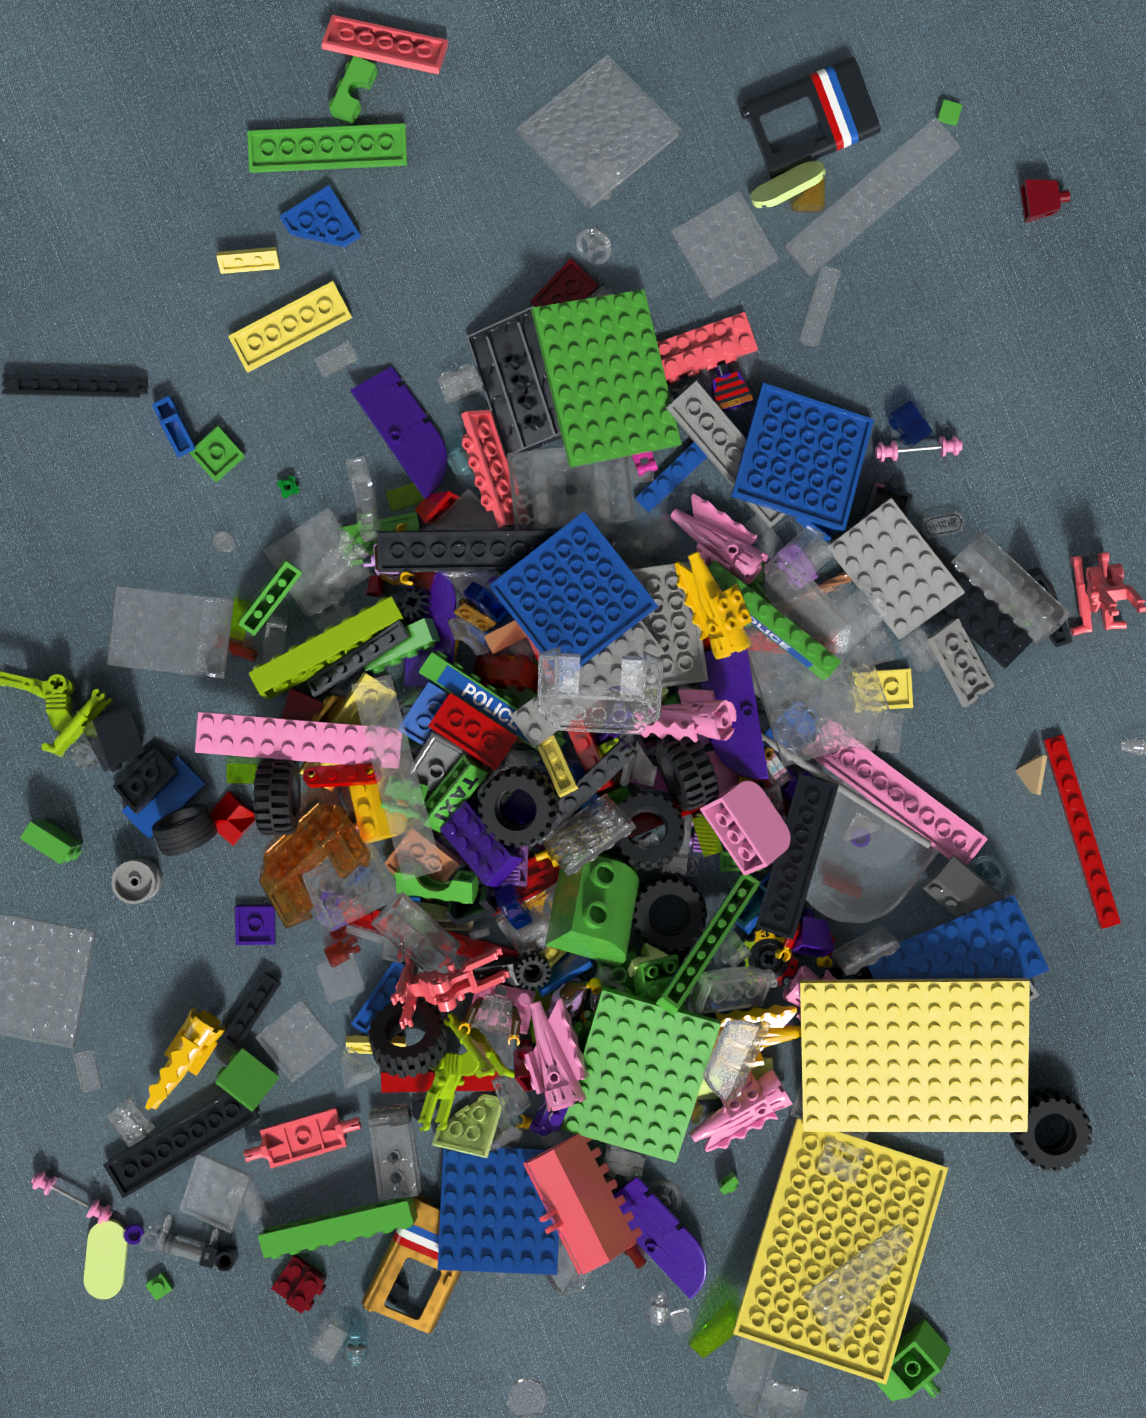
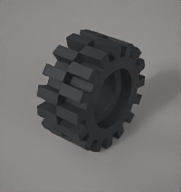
M530 950V954H527L525 951L523 952L524 956L519 955L518 961L515 960L514 962L515 978L522 988L527 986V989L531 990V987L534 986V990H537L538 985L542 988L544 986L543 982L548 983V977L551 976V968L544 954L541 955L539 951H536V954H534L533 950ZM532 964L538 965L540 970L536 975L528 976L525 974L524 971L527 966Z

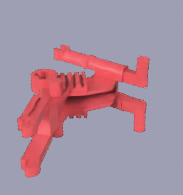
M1108 552L1098 553L1099 566L1086 569L1088 582L1086 592L1082 557H1071V564L1074 567L1079 616L1082 619L1081 626L1070 629L1072 636L1092 632L1091 611L1093 613L1097 612L1099 608L1102 611L1105 630L1126 629V621H1113V616L1119 615V610H1116V602L1118 600L1128 599L1138 613L1146 612V606H1144L1145 599H1142L1132 586L1125 585L1122 582L1124 571L1121 563L1108 565Z
M501 947L492 948L489 952L464 962L462 967L457 970L454 963L450 962L446 965L448 973L445 974L434 969L431 972H423L416 975L413 972L415 965L412 948H405L406 963L402 969L399 982L396 984V991L390 997L393 1005H396L398 1001L401 1004L405 1002L399 1020L401 1029H404L406 1025H409V1027L413 1026L412 1016L419 996L421 998L425 997V1000L433 1005L437 1004L441 1012H448L457 1006L456 998L458 1001L465 999V993L472 992L477 994L505 982V978H510L509 971L502 970L476 982L472 972L473 969L498 959V955L503 954Z

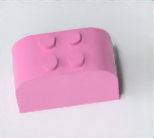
M741 782L718 794L715 800L700 808L744 876L771 864L790 845V832L787 825L763 789L754 782Z

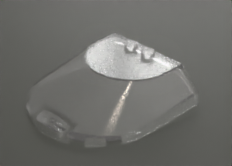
M841 778L839 779L838 782L842 783L852 791L856 792L866 800L870 801L868 798L863 796L861 793H859L857 790L851 787L844 780H842ZM837 790L806 900L817 911L837 921L863 923L888 914L899 905L939 853V850L932 845L926 848Z

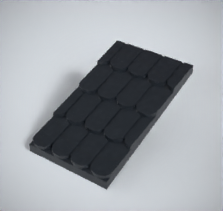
M531 306L466 336L504 455L509 460L562 438L531 309L535 306Z

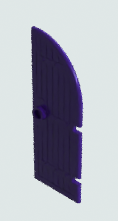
M393 366L350 389V392L419 492L426 499L437 490L446 474V447L432 422L429 421L424 424L422 421L427 415L404 384L401 387L397 385L402 379Z
M446 571L410 572L414 576H410L408 581L413 582V585H408V588L413 589L414 586L420 589L423 588L431 596L428 602L432 603L433 606L427 608L430 614L423 613L424 618L433 619L441 641L435 643V647L432 649L418 651V655L415 657H405L404 686H425L429 679L420 674L419 670L432 651H441L448 656L446 660L452 664L454 663L456 625L449 624V619H456V614L453 613L456 610V594L453 583ZM407 618L406 626L413 624L421 619L417 618V620L413 621L410 618Z
M747 648L738 653L737 651L730 653L731 656L722 659H715L712 651L704 652L708 681L701 682L702 690L714 691L716 700L732 702L736 710V722H732L731 727L735 728L732 736L726 741L710 738L716 755L726 767L741 776L752 779H769Z
M636 1176L613 1193L615 1199L621 1195L624 1196L626 1202L619 1208L623 1215L629 1211L632 1212L634 1219L628 1222L631 1231L637 1227L641 1229L642 1235L636 1238L637 1243L689 1299H692L701 1290L706 1280L707 1261L700 1243L685 1226L681 1228L676 1226L680 1221L654 1193H651L649 1196L645 1193L649 1190L648 1186Z

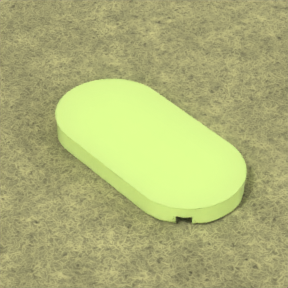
M819 161L806 162L758 186L750 195L753 206L757 208H762V205L773 207L816 185L823 179V174H826L824 164Z
M109 1219L107 1222L103 1221L102 1224H95L88 1235L84 1285L88 1293L98 1299H109L115 1296L123 1287L125 1281L128 1243L123 1238L124 1227L122 1223L115 1219Z

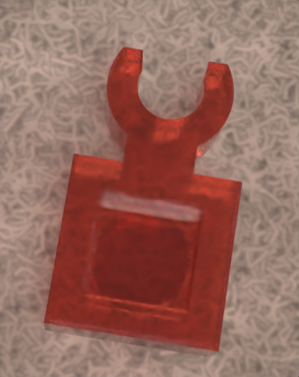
M355 937L349 938L345 944L340 940L323 949L332 968L350 959L348 954H356L361 951L359 945L352 947L354 943L358 942Z

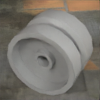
M138 858L124 862L117 867L112 876L111 884L113 892L118 899L128 904H138L151 899L158 893L163 878L161 870L156 863L149 859Z

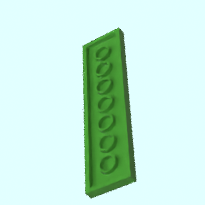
M405 123L247 131L250 173L408 166Z

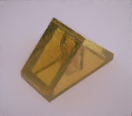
M823 176L819 183L808 188L794 202L791 208L793 212H822L825 206V177Z

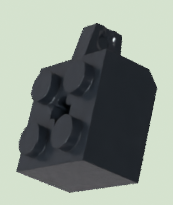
M893 473L889 483L885 482L884 485L875 482L871 485L860 520L891 497L907 516L913 494L901 491L902 487L898 486L901 479L900 475Z

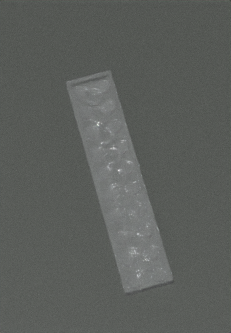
M935 117L786 244L784 249L810 278L958 152L961 148L960 145Z
M391 675L352 684V691L402 879L405 881L441 871V862Z

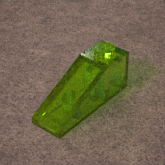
M727 1301L693 1338L689 1346L704 1359L735 1335L732 1331L739 1310L731 1302Z

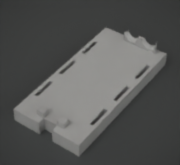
M959 618L951 620L945 626L939 628L933 635L927 637L931 649L963 707H968L978 699L977 694H985L994 687Z

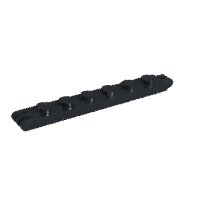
M2 374L3 379H10V382H2L3 387H10V390H2L3 395L140 398V394H148L147 389H140V386H148V382L140 381V377Z
M622 738L576 781L579 789L561 798L559 797L557 801L559 812L556 815L557 819L552 828L542 839L535 841L528 847L532 848L535 844L538 846L542 844L621 770L638 751L633 749L628 753L632 745L628 743L622 748L627 740Z

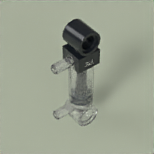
M165 1215L162 1227L158 1225L150 1226L140 1239L141 1246L147 1251L158 1250L200 1262L199 1265L212 1269L216 1265L218 1270L225 1272L233 1268L239 1256L238 1250L232 1245L224 1246L221 1249L222 1243L217 1242L220 1232L218 1228L212 1229L210 1239L207 1242L169 1232L173 1218L171 1215ZM149 1235L155 1236L156 1241H152ZM223 1255L229 1256L231 1261H225Z

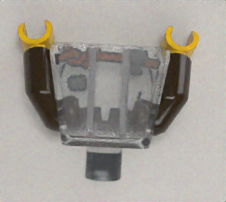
M496 985L494 995L485 994L484 997L475 1000L468 1007L464 1021L459 1026V1031L462 1026H466L468 1028L467 1034L470 1033L473 1027L508 1036L509 1045L511 1039H517L518 1046L520 1044L521 1018L517 1007L513 1005V1000L505 998L508 988Z

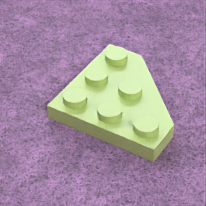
M483 1094L478 1098V1101L470 1106H465L456 1112L455 1116L447 1120L448 1126L445 1130H436L432 1144L437 1147L488 1158L504 1099Z

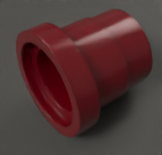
M369 576L368 589H366L365 594L372 597L385 596L384 580L380 576Z

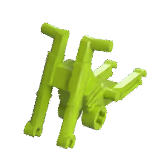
M0 671V686L26 690L46 700V712L52 728L60 733L52 744L43 743L41 749L54 753L59 757H63L70 745L74 744L83 734L82 730L88 723L97 718L106 706L113 703L111 698L105 701L107 698L105 693L98 697L100 690L95 689L92 692V697L73 717V698L70 695L73 694L75 686L71 680L62 675L55 674L48 681H41L31 677L26 678Z
M449 1013V1019H444V1025L450 1026L459 1038V1042L468 1051L464 1054L443 1052L444 1056L440 1061V1065L437 1062L438 1065L432 1069L435 1071V1078L431 1088L427 1091L420 1119L418 1120V1123H423V1127L419 1128L420 1131H428L430 1129L437 1099L442 1100L435 1119L436 1123H440L436 1130L441 1131L447 1128V1120L455 1097L454 1091L457 1086L464 1084L462 1076H472L475 1074L478 1078L487 1075L493 1076L496 1070L500 1076L515 1077L514 1070L506 1068L500 1056L486 1039L485 1034L474 1023H472V1029L469 1034H467L468 1028L466 1026H462L459 1031V1026L464 1020L459 1021L455 1014Z

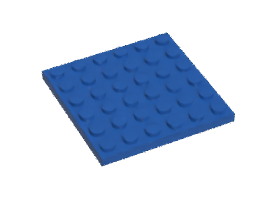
M762 383L731 497L844 532L874 419Z
M585 511L489 585L562 681L659 607Z
M491 1147L488 1158L443 1148L437 1270L558 1275L559 1235L556 1230L546 1234L545 1229L553 1223L551 1219L540 1222L539 1217L547 1213L523 1165L524 1162L548 1149Z

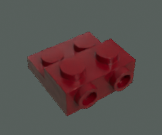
M295 1254L271 1289L287 1300L286 1304L302 1314L305 1310L309 1311L315 1303L313 1300L316 1294L320 1296L325 1289L326 1284L324 1282L327 1276Z

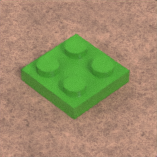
M219 426L195 446L196 450L190 452L191 456L216 483L246 457Z

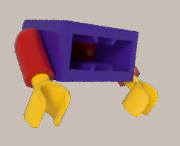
M805 909L802 911L803 917L799 920L794 940L785 938L782 944L784 948L778 949L775 957L780 959L784 953L782 960L788 961L791 958L789 949H791L793 953L818 957L817 966L829 968L833 964L832 959L829 957L835 950V938L825 920L815 918L813 909Z

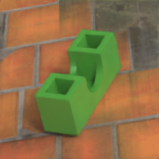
M353 56L352 60L348 61L345 68L346 74L343 79L339 80L336 96H333L329 103L332 117L352 126L355 125L362 107L358 100L351 97V94L358 87L371 90L378 74L375 64L357 56Z

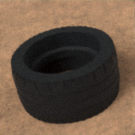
M203 803L179 808L159 819L151 828L157 845L165 856H175L192 851L210 841L218 832L209 808Z

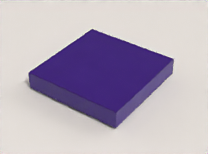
M276 905L235 906V945L276 944Z

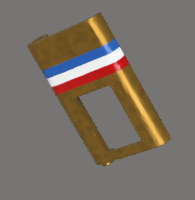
M414 1194L413 1200L418 1218L410 1228H397L362 1299L364 1309L369 1312L375 1311L423 1332L432 1333L462 1271L440 1270L441 1275L419 1318H414L384 1304L407 1258L415 1259L436 1269L438 1266L440 1209L432 1206L430 1200L426 1197Z

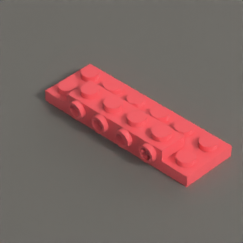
M336 15L331 16L322 40V49L434 74L440 73L448 48V40Z
M745 312L657 342L666 381L670 384L679 382L681 377L687 375L688 377L700 374L699 371L707 369V371L716 369L718 364L724 362L731 364L737 361L738 357L758 350Z
M491 411L464 412L461 415L467 434L462 436V446L467 450L469 456L468 464L473 469L475 475L474 482L482 496L481 504L486 508L487 512H494L499 528L529 522L509 460L504 455Z

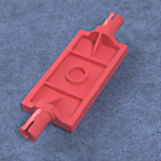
M337 1107L262 1128L260 1130L262 1143L260 1146L244 1149V1156H247L245 1160L249 1162L263 1157L269 1161L270 1168H275L347 1147L345 1133L361 1129L360 1118L356 1117L342 1121L340 1120Z

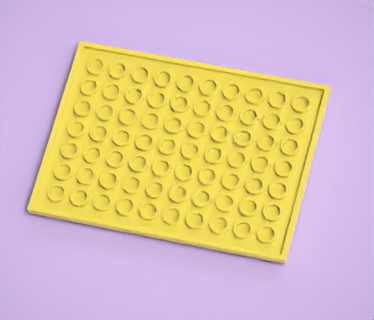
M1029 979L800 980L803 1131L1027 1132Z
M796 1118L732 1333L886 1385L948 1168L843 1132L803 1131V1119Z

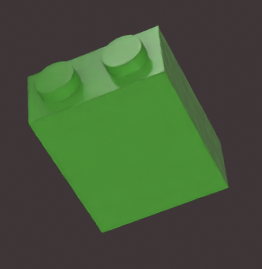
M45 819L30 821L20 837L21 840L59 864L70 862L73 859L76 860L82 852L80 848L83 843Z
M242 1048L239 1052L235 1050L228 1059L231 1063L226 1068L222 1066L215 1076L218 1079L215 1083L253 1112L280 1077Z

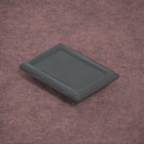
M432 730L403 779L429 786L425 797L428 799L462 755L466 754L470 757L472 755Z

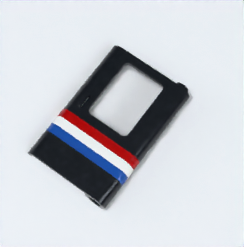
M853 56L742 103L740 108L742 118L747 119L751 124L771 178L781 175L800 164L817 160L874 136L881 131L879 120L858 63ZM809 97L822 129V134L778 153H773L761 125L760 116L802 98Z

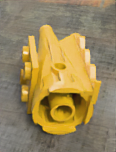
M699 551L688 555L691 569L680 561L676 562L677 587L683 589L686 594L684 603L693 611L692 623L701 629L699 639L703 640L709 637L715 659L731 656L730 653L735 651L738 653L751 646V639L744 626L752 622V619L738 585L735 584L722 591Z
M773 1005L769 1009L754 1007L747 1012L733 1010L729 1014L716 1012V1018L721 1020V1026L709 1063L722 1060L724 1070L764 1065L761 1054L764 1047L801 1037V1025H786L797 1013V1007Z
M195 1007L190 1010L184 1024L164 1053L169 1059L165 1066L160 1069V1077L157 1083L149 1086L150 1097L145 1107L147 1110L150 1108L157 1109L188 1071L196 1076L198 1075L219 1043L217 1039L226 1029L225 1026L221 1028V1021L205 1010H202L201 1013L196 1012L198 1008Z

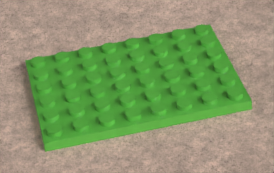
M644 289L533 307L531 309L569 468L682 445L676 420L666 409L672 402Z
M603 987L583 1052L584 1065L590 1076L579 1080V1083L587 1099L580 1103L577 1100L574 1105L568 1107L561 1130L574 1134L579 1133L584 1137L676 1163L721 1026V1020L679 1009L671 1015L658 1006L655 1001Z

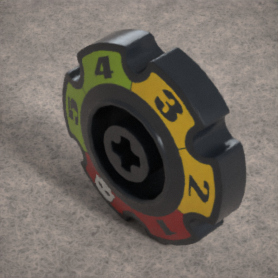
M754 928L751 931L752 936L750 938L744 936L737 947L736 958L742 961V964L738 966L739 972L752 986L756 983H761L763 990L782 988L785 986L784 980L786 978L793 979L797 974L800 958L795 956L791 949H789L791 958L788 961L782 960L784 953L780 959L776 958V951L784 948L782 944L785 937ZM768 954L772 960H765L764 956Z

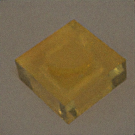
M696 1100L690 1118L692 1124H699L700 1117H703V1105H699V1100Z

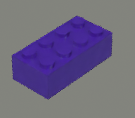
M464 801L441 827L440 831L486 886L499 887L524 858L512 844L507 846L504 845V840L501 839L498 842L493 839L495 835L492 832L488 834L485 830L487 828L486 823L482 824L480 821L482 813H478L479 805Z

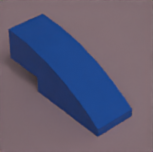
M167 396L153 403L152 407L160 420L159 423L177 457L180 458L196 450L192 437L173 398Z

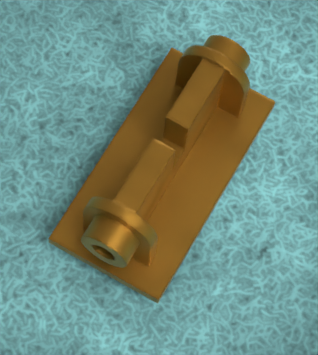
M462 597L458 602L460 606L453 611L454 614L483 632H487L497 623L494 621L495 617H493L492 613L481 607L477 610V605L468 598L464 599Z

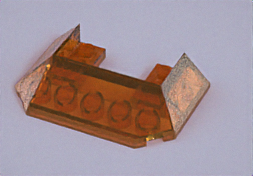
M317 804L299 821L297 830L293 834L284 835L264 853L263 874H260L259 882L286 929H289L313 918L310 911L317 905V902L304 881L312 871L326 858H329L340 878L345 879L358 866L368 868L371 852L342 806Z

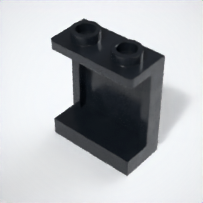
M484 883L478 885L479 893L473 904L449 901L446 912L447 916L457 926L497 913L502 886L492 887L486 886Z

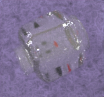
M661 1292L648 1297L645 1315L651 1323L661 1325L670 1319L671 1299Z

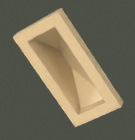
M1036 755L1015 770L1032 794L1041 795L1047 760L1046 755Z

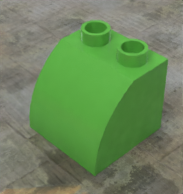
M589 852L583 853L560 868L545 945L616 966L623 964L626 960L639 885L637 874L622 862Z

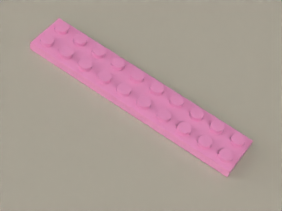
M199 711L195 753L346 765L375 763L379 767L399 769L402 733L394 727Z
M829 720L805 750L806 754L880 809L932 841L931 847L948 859L955 854L968 866L988 839Z

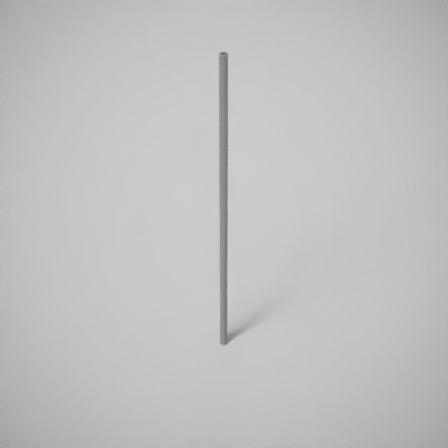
M688 684L676 686L679 689H694ZM762 733L763 743L820 780L839 785V792L926 848L931 846L932 841Z

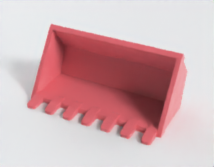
M578 1133L529 1159L523 1165L547 1213L539 1217L540 1222L551 1219L553 1223L545 1229L546 1234L554 1230L557 1231L577 1273L584 1275L610 1262L622 1252L637 1244L636 1238L642 1235V1231L639 1227L631 1231L628 1222L634 1219L632 1212L629 1211L623 1215L619 1208L626 1200L623 1195L616 1199L614 1198L611 1190L618 1186L617 1182L613 1179L607 1183L603 1174L610 1170L607 1163L599 1167L595 1158L601 1155L600 1149L597 1147L590 1151L587 1142L592 1139L581 1136Z

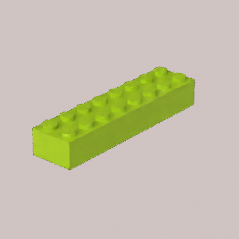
M392 597L381 598L377 601L376 605L361 609L356 616H348L341 621V624L329 626L324 629V633L318 636H310L306 639L305 643L290 647L285 654L273 656L270 662L264 665L263 663L256 665L252 668L253 671L249 672V675L259 694L268 701L306 681L397 620L402 619L405 625L406 622Z

